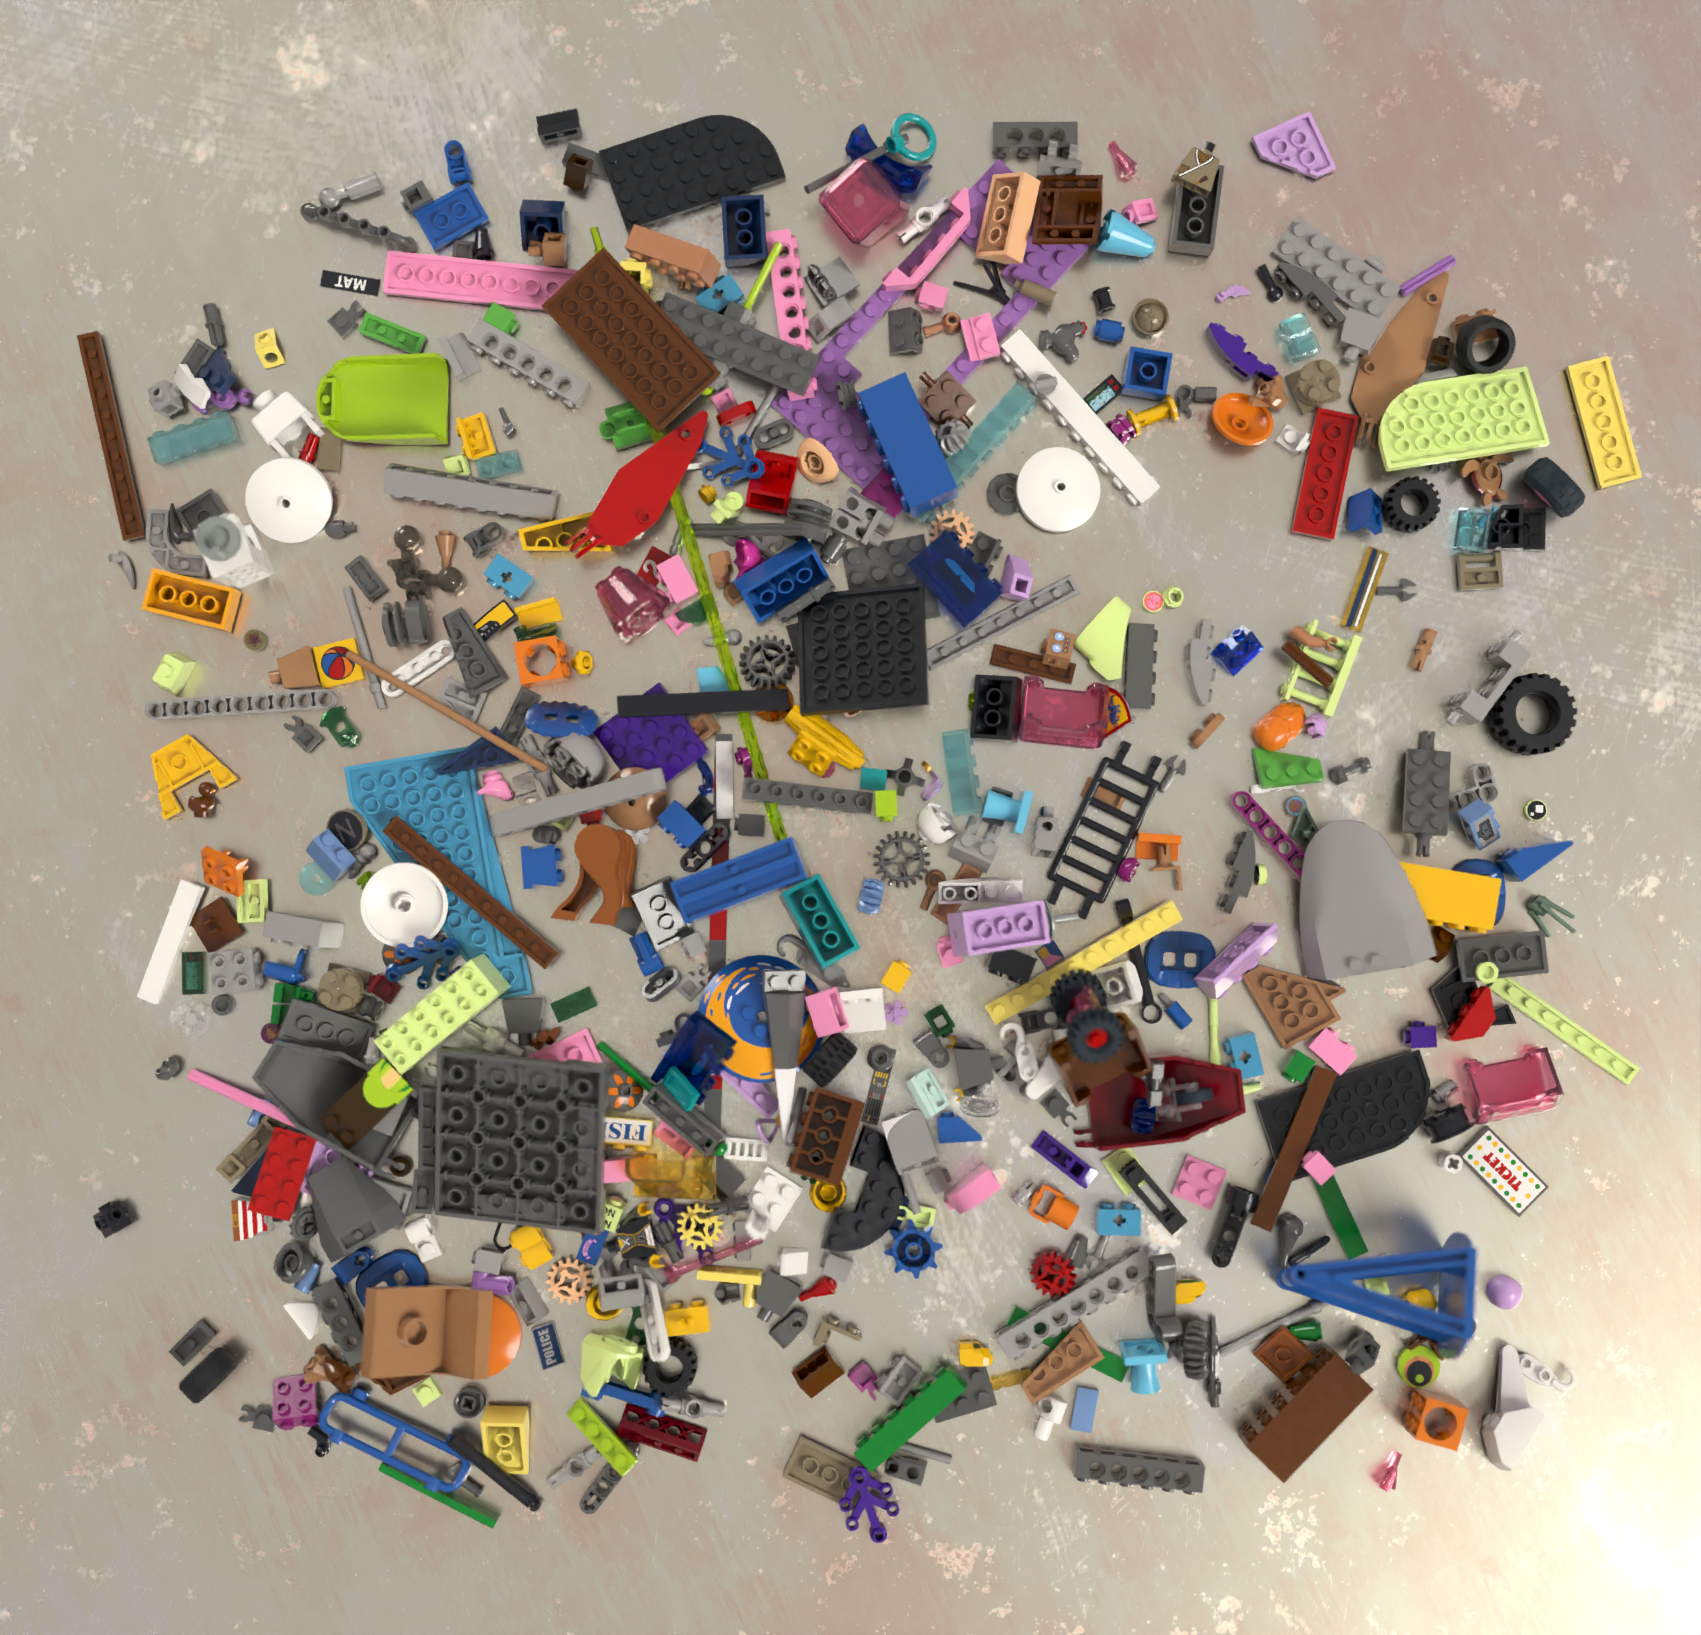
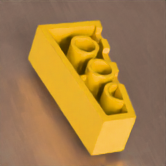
M594 511L518 529L523 550L570 551L569 549L585 536H581L569 546L564 542L586 527ZM588 542V543L585 544L583 547H581L580 549H578L576 552H580L582 549H584L585 547H587L590 543ZM597 545L589 552H613L612 546Z

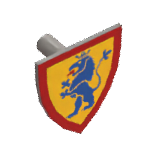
M1109 686L1106 687L1100 708V724L1103 739L1108 738L1128 724H1134L1136 721L1124 696Z

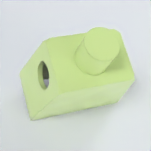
M179 652L166 653L152 681L159 688L179 697L197 661Z

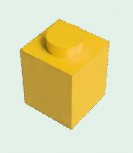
M900 959L898 962L893 960L880 983L899 994L912 973L909 970L910 965Z

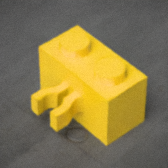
M693 1300L688 1305L676 1302L669 1304V1307L665 1308L664 1314L668 1337L710 1332L711 1321L708 1302L703 1303V1300Z

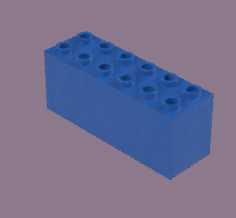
M906 372L859 392V400L856 401L862 418H867L865 420L867 430L871 438L874 436L876 438L874 439L875 447L879 456H884L882 460L888 476L893 475L891 478L892 485L896 494L901 493L902 495L900 500L905 514L910 513L911 518L958 498V487Z
M788 837L673 881L670 885L684 923L692 924L797 884L810 877L795 838Z

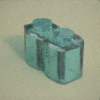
M1305 312L1279 323V328L1277 329L1278 337L1281 341L1284 340L1287 346L1285 348L1286 355L1289 360H1293L1294 364L1320 352L1319 343Z

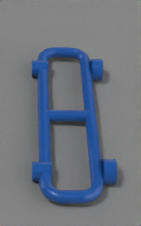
M354 1386L350 1394L343 1392L335 1393L326 1401L318 1421L321 1430L330 1435L328 1440L338 1445L342 1441L425 1482V1488L435 1493L438 1489L445 1492L455 1491L463 1483L470 1468V1461L465 1460L447 1446L452 1436L451 1434L448 1435L446 1441L428 1434L366 1403L365 1400L369 1394ZM338 1401H343L396 1427L385 1452L330 1426L327 1418L334 1404ZM404 1432L459 1458L462 1465L455 1480L451 1483H446L393 1457L392 1455Z

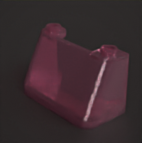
M1024 676L1018 738L1024 742L1087 749L1101 747L1107 731L1109 685L1095 682L1089 685L1085 692L1044 687V681L1040 677Z
M1536 1046L1529 1048L1523 1058L1483 1065V1062L1472 1059L1465 1062L1462 1066L1471 1114L1476 1125L1552 1110L1558 1106L1564 1095L1547 1047L1540 1048Z

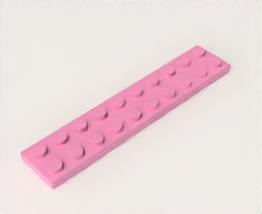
M387 250L383 293L491 305L495 302L504 307L545 311L542 305L579 270Z

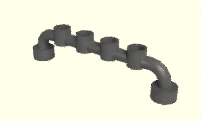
M305 203L300 209L302 217L308 222H313L320 216L323 221L332 220L340 223L343 228L352 227L360 230L364 235L373 234L379 236L385 242L390 240L400 244L403 252L416 253L418 250V244L414 238L410 236L404 237L391 232L389 227L385 225L376 227L371 225L367 219L359 221L352 219L348 213L341 212L338 214L332 212L326 205L317 207L312 203Z

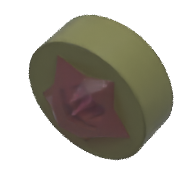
M252 629L245 634L244 644L248 649L260 651L266 646L267 638L262 631Z

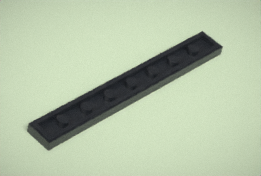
M788 688L617 696L618 719L789 711Z

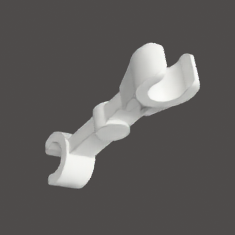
M1252 785L1251 793H1264L1270 790L1281 791L1282 789H1292L1295 793H1302L1305 789L1298 790L1296 785L1261 789L1260 785Z

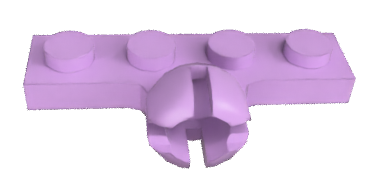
M710 1059L708 1064L765 1118L769 1119L779 1109L778 1099L764 1087L763 1083L747 1082L733 1077Z

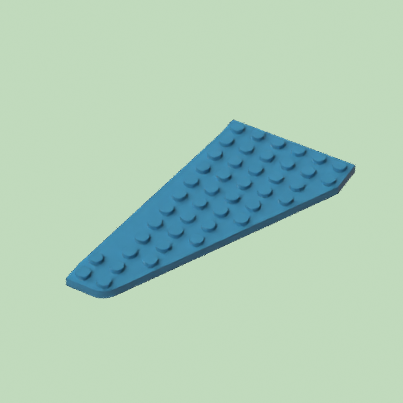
M467 747L344 767L349 801L365 819L367 826L394 863L411 862L421 865L382 832L392 819L398 815L513 913L482 794L477 795L480 786L475 769L439 775L435 771ZM443 884L448 897V912L442 929L448 938H453L461 945L460 954L466 963L482 954L487 956L511 986L498 997L499 999L533 994L530 972L524 952Z

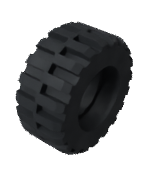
M1530 673L1514 678L1495 702L1493 708L1489 710L1488 715H1492V720L1489 721L1490 727L1494 726L1496 730L1493 732L1495 738L1502 740L1500 744L1503 747H1510L1511 752L1527 756L1554 751L1556 747H1561L1565 743V739L1570 738L1572 735L1571 727H1576L1577 720L1573 719V715L1578 714L1577 708H1573L1572 705L1576 701L1574 696L1569 697L1567 694L1570 691L1566 685L1561 686L1559 679H1551L1550 675L1544 673L1540 675L1538 673ZM1526 695L1538 696L1548 707L1549 722L1545 730L1539 734L1527 733L1520 727L1517 721V704Z

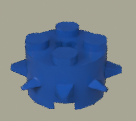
M911 1219L908 1220L907 1227L899 1232L891 1229L890 1234L894 1240L892 1247L886 1249L884 1254L894 1257L897 1263L894 1270L895 1273L905 1270L912 1272L915 1279H919L920 1271L925 1270L927 1267L934 1269L938 1267L933 1259L935 1252L943 1248V1244L933 1242L931 1236L933 1226L930 1225L925 1229L915 1227ZM917 1245L918 1252L912 1251L910 1253L909 1246Z

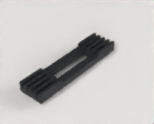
M1132 1158V1161L1125 1164L1124 1168L1122 1167L1121 1170L1117 1171L1171 1235L1188 1222L1135 1158ZM1145 1180L1168 1207V1210L1161 1213L1138 1184Z

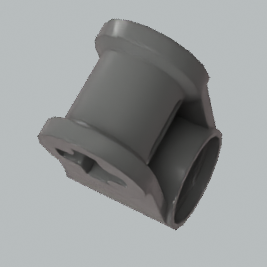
M490 522L470 532L463 539L471 547L473 557H478L503 542L506 538V530L500 524ZM499 528V535L492 538L490 535L491 530Z
M1054 1008L1018 1013L1022 1020L1025 1035L1056 1027L1060 1023L1057 1015L1054 1023H1047L1045 1021V1015L1048 1012L1055 1013Z
M929 1027L912 1040L934 1067L943 1068L948 1064L950 1059L948 1051ZM936 1053L940 1055L945 1054L944 1063L940 1061L935 1062Z
M800 1307L792 1309L770 1329L768 1334L783 1349L786 1348L806 1327L807 1312ZM794 1316L796 1318L802 1317L801 1322H794Z

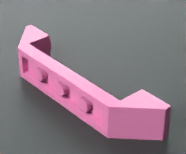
M966 187L961 192L957 190L950 199L952 201L950 209L960 217H956L951 223V230L947 234L943 233L936 241L938 245L933 251L929 249L922 258L924 260L919 267L916 265L909 273L910 278L897 267L893 272L888 271L882 279V289L885 292L916 289L968 228L971 217L969 194Z

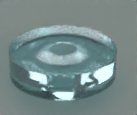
M316 862L308 863L300 872V885L310 895H324L334 885L331 878ZM315 875L320 876V881L318 883L314 881Z

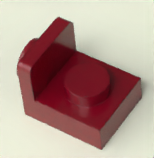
M378 973L377 975H372L367 983L369 987L366 991L373 993L391 1005L403 986L397 982L389 981L385 974Z

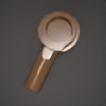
M933 869L926 874L925 884L928 888L920 905L921 909L928 911L934 893L938 891V882L946 881L942 871Z

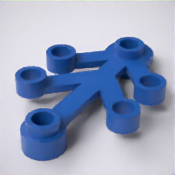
M726 426L720 429L719 435L724 440L728 452L707 444L705 438L702 439V447L696 452H706L724 460L713 466H705L703 468L702 474L707 479H713L717 473L735 465L743 468L732 474L726 473L722 475L721 483L726 487H732L735 481L747 476L750 479H758L765 471L764 463L760 459L755 458L753 454L751 438L746 434H742L738 438V444L743 448L746 460H744L737 453L732 439L733 431ZM729 430V435L724 437V431ZM747 438V444L742 445V440ZM757 465L758 470L756 472H752V467ZM712 469V474L707 476V470ZM730 477V483L725 484V479Z
M418 935L414 939L415 948L408 947L403 943L398 944L395 948V955L398 958L411 956L417 959L403 965L395 962L390 963L386 967L385 975L389 981L397 982L402 978L403 974L424 966L421 975L417 978V987L425 990L430 985L429 977L434 962L440 958L443 959L441 967L436 970L435 978L441 982L448 979V968L451 959L457 958L460 955L461 945L453 938L438 942L427 939L423 935ZM426 947H428V948H431V949H435L436 951H434V952H427V951H423V949H425Z

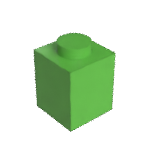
M495 302L491 304L482 319L508 335L510 333L513 334L518 326L516 315Z

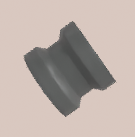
M367 996L362 1004L359 1015L363 1017L368 1016L372 1021L376 1022L383 1010L384 1002H377L373 997Z

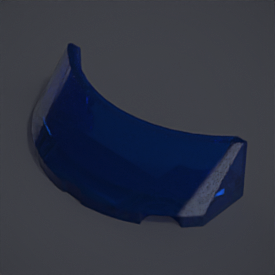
M862 123L853 129L848 139L845 151L852 161L878 148L869 135L866 125ZM884 154L855 169V172L865 183L871 185L876 190L885 194L898 195L916 192L933 166L930 164L926 166H908Z

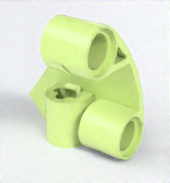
M1115 596L1078 636L1073 645L1089 659L1090 665L1107 680L1122 678L1124 643L1131 613V607L1118 596Z

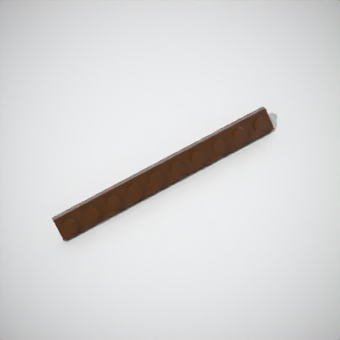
M98 331L77 335L122 538L124 541H130L146 537L101 334Z
M398 815L382 831L417 862L432 871L443 884L543 969L546 970L560 954Z

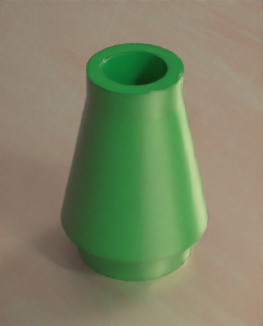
M1313 1320L1297 1326H1290L1291 1332L1300 1340L1317 1342V1340L1322 1339L1320 1322Z

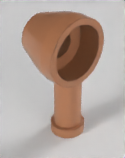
M949 312L942 317L940 323L922 327L925 337L940 331L950 335L956 334L961 329V318L958 314ZM954 318L956 322L951 324L948 322V319Z

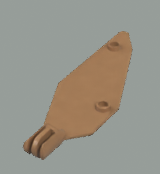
M1442 272L1421 286L1387 326L1386 331L1369 356L1363 355L1351 394V400L1361 418L1355 444H1360L1365 427L1367 432L1363 446H1368L1372 430H1376L1371 447L1376 448L1380 422L1386 409L1405 389L1415 385L1417 380L1423 375L1449 279L1447 272ZM1432 297L1435 301L1431 302L1429 298Z

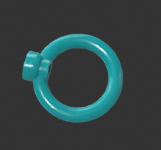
M905 113L894 120L891 126V136L886 138L885 143L887 150L891 154L899 152L909 160L923 161L932 156L936 149L937 140L933 127L925 118L914 113ZM914 122L924 129L928 137V146L923 152H913L905 147V140L899 135V129L903 123Z

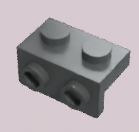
M912 307L888 311L890 353L894 355L910 351L921 353L924 341L921 334L922 315L920 311Z

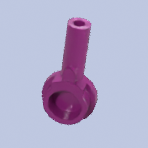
M738 747L735 753L736 762L738 765H742L744 778H753L750 753L747 747Z

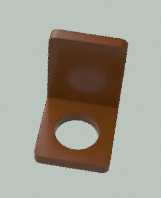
M1417 1335L1404 1343L1405 1347L1411 1351L1427 1341L1441 1361L1445 1360L1439 1353L1436 1342L1432 1339Z

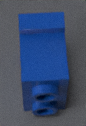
M557 844L532 849V846H521L523 889H535V885L560 887V882H563V870L559 869V861H562L561 848H558Z

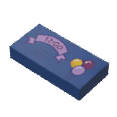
M604 1229L600 1235L585 1233L576 1259L596 1266L609 1231Z

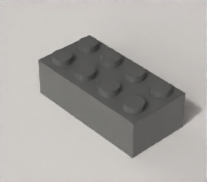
M1218 165L1213 186L1207 198L1176 184L1168 251L1204 256L1211 255L1215 244L1224 165Z

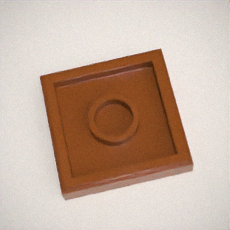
M1284 1324L1253 1351V1355L1284 1384L1315 1357V1353Z

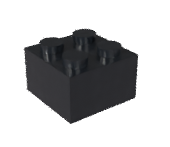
M1009 949L990 952L985 966L989 968V973L1000 977L1004 973L1009 975L1008 980L1022 985L1023 981L1029 982L1037 959Z

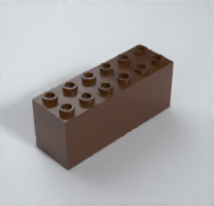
M1328 1344L1325 1347H1320L1315 1352V1357L1299 1370L1300 1373L1295 1378L1292 1377L1286 1382L1285 1388L1281 1393L1278 1392L1270 1399L1271 1403L1265 1409H1260L1255 1415L1256 1419L1251 1424H1246L1240 1431L1239 1438L1244 1445L1283 1484L1374 1390L1360 1375H1355L1351 1371V1367Z

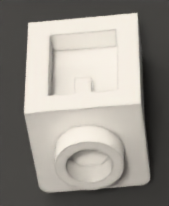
M1286 423L1274 443L1295 456L1299 451L1302 453L1305 451L1310 443L1307 441L1310 434L1306 433L1304 435Z

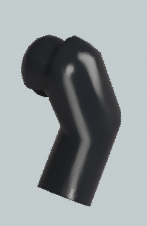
M315 1425L312 1426L307 1434L316 1440L317 1448L315 1454L318 1457H324L330 1451L329 1436Z

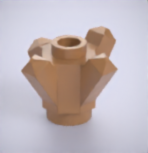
M1281 375L1274 376L1272 381H1266L1263 377L1256 379V384L1259 386L1256 396L1251 395L1248 400L1252 407H1270L1271 409L1280 410L1287 404L1288 397L1284 392Z
M323 1345L317 1346L314 1350L315 1357L312 1356L308 1364L303 1368L306 1384L329 1381L325 1374L324 1361L333 1358Z

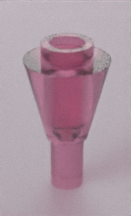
M1115 141L1110 142L1108 147L1114 155L1120 177H1132L1137 172L1138 164L1125 152L1121 151Z
M1394 1451L1390 1463L1375 1481L1379 1483L1378 1488L1389 1493L1391 1489L1396 1491L1398 1465L1402 1454Z

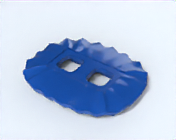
M543 701L540 704L534 703L531 708L527 709L525 724L534 734L538 733L552 738L569 736L572 732L578 736L581 734L590 736L596 728L598 716L595 715L593 709H589L586 705L579 706L576 703L569 704L566 701L561 703L557 701L551 703ZM545 716L557 717V719H556V720H546V719H544V717H545ZM566 718L578 719V722H566L565 720Z
M1466 859L1456 864L1452 871L1502 879L1494 926L1497 925L1503 917L1506 900L1505 879L1502 870L1497 864L1488 859Z
M1186 931L1160 932L1151 937L1145 947V967L1149 979L1159 986L1177 989L1196 988L1199 986L1193 979L1216 958V952L1211 940L1202 934ZM1165 952L1175 953L1174 966H1164L1163 955ZM1186 953H1195L1197 955L1195 967H1186L1184 965Z
M394 1250L377 1258L362 1270L357 1277L355 1289L363 1307L365 1308L366 1287H375L383 1281L386 1282L388 1287L399 1286L393 1277L399 1270H403L409 1279L402 1286L428 1285L427 1273L416 1255L411 1254L407 1250Z

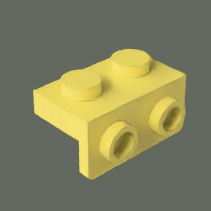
M636 259L620 261V265L636 282H640L642 289L648 294L649 289L653 287V276H651V270H648L646 263L639 262Z

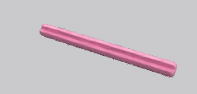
M195 1069L189 1071L187 1076L189 1081L296 1128L276 1105Z

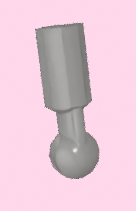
M372 171L346 181L344 188L338 190L332 188L323 189L318 199L321 205H326L329 209H333L341 199L349 197L351 200H355L381 190L382 186L376 172Z

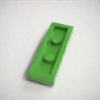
M367 312L358 331L364 336L410 354L420 353L426 340L425 335Z

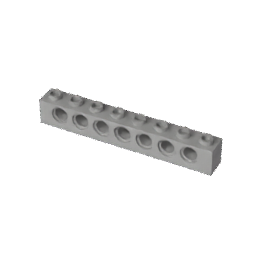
M1140 1246L1107 1265L1101 1272L1094 1273L1070 1288L1071 1290L1068 1294L1064 1293L1060 1298L1056 1296L1031 1311L1030 1314L995 1333L994 1335L1009 1361L1021 1358L1025 1355L1024 1351L1031 1347L1035 1349L1041 1346L1043 1340L1049 1336L1053 1338L1062 1332L1061 1329L1067 1325L1069 1327L1074 1326L1080 1321L1079 1318L1085 1314L1088 1316L1098 1311L1100 1305L1112 1303L1117 1299L1116 1296L1118 1294L1130 1292L1138 1282L1148 1281V1256ZM1133 1266L1136 1268L1133 1276H1126V1270L1129 1267ZM1117 1278V1285L1115 1287H1108L1109 1279ZM1099 1289L1100 1293L1097 1298L1089 1297L1091 1290ZM1074 1300H1080V1308L1076 1310L1071 1309V1303ZM1056 1311L1063 1312V1317L1058 1321L1053 1320V1314ZM1038 1322L1045 1324V1328L1041 1332L1034 1330V1326ZM1020 1333L1027 1335L1026 1340L1022 1343L1016 1342V1337Z

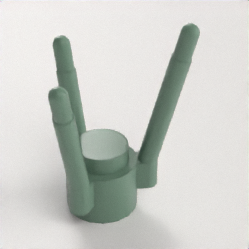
M1540 894L1529 903L1528 907L1531 910L1528 913L1535 919L1541 930H1544L1546 937L1549 938L1551 935L1539 918V914L1543 917L1548 913L1566 929L1576 933V930L1554 913L1551 907L1574 919L1575 916L1569 911L1551 902L1545 896L1542 897Z

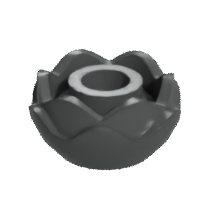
M885 1045L872 1047L867 1056L868 1065L878 1072L888 1070L892 1066L894 1059L892 1051Z
M169 1056V1059L163 1061L162 1066L155 1071L157 1079L169 1080L177 1072L179 1062L176 1057Z

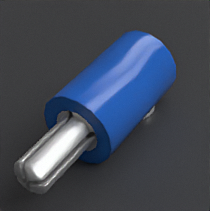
M1164 992L1158 996L1166 1006L1164 1011L1180 1030L1187 1027L1193 1021L1176 1000L1172 1002Z

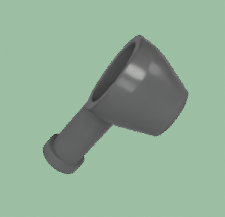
M456 1463L446 1472L445 1476L453 1482L462 1464ZM467 1473L460 1487L467 1489L478 1498L483 1488L469 1481Z

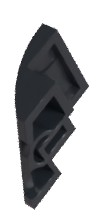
M1524 504L1501 505L1486 536L1480 543V548L1508 551H1545L1546 508H1524Z

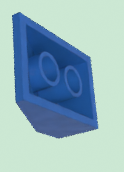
M1571 840L1556 841L1520 848H1507L1498 854L1499 858L1494 862L1499 866L1509 882H1523L1574 843Z

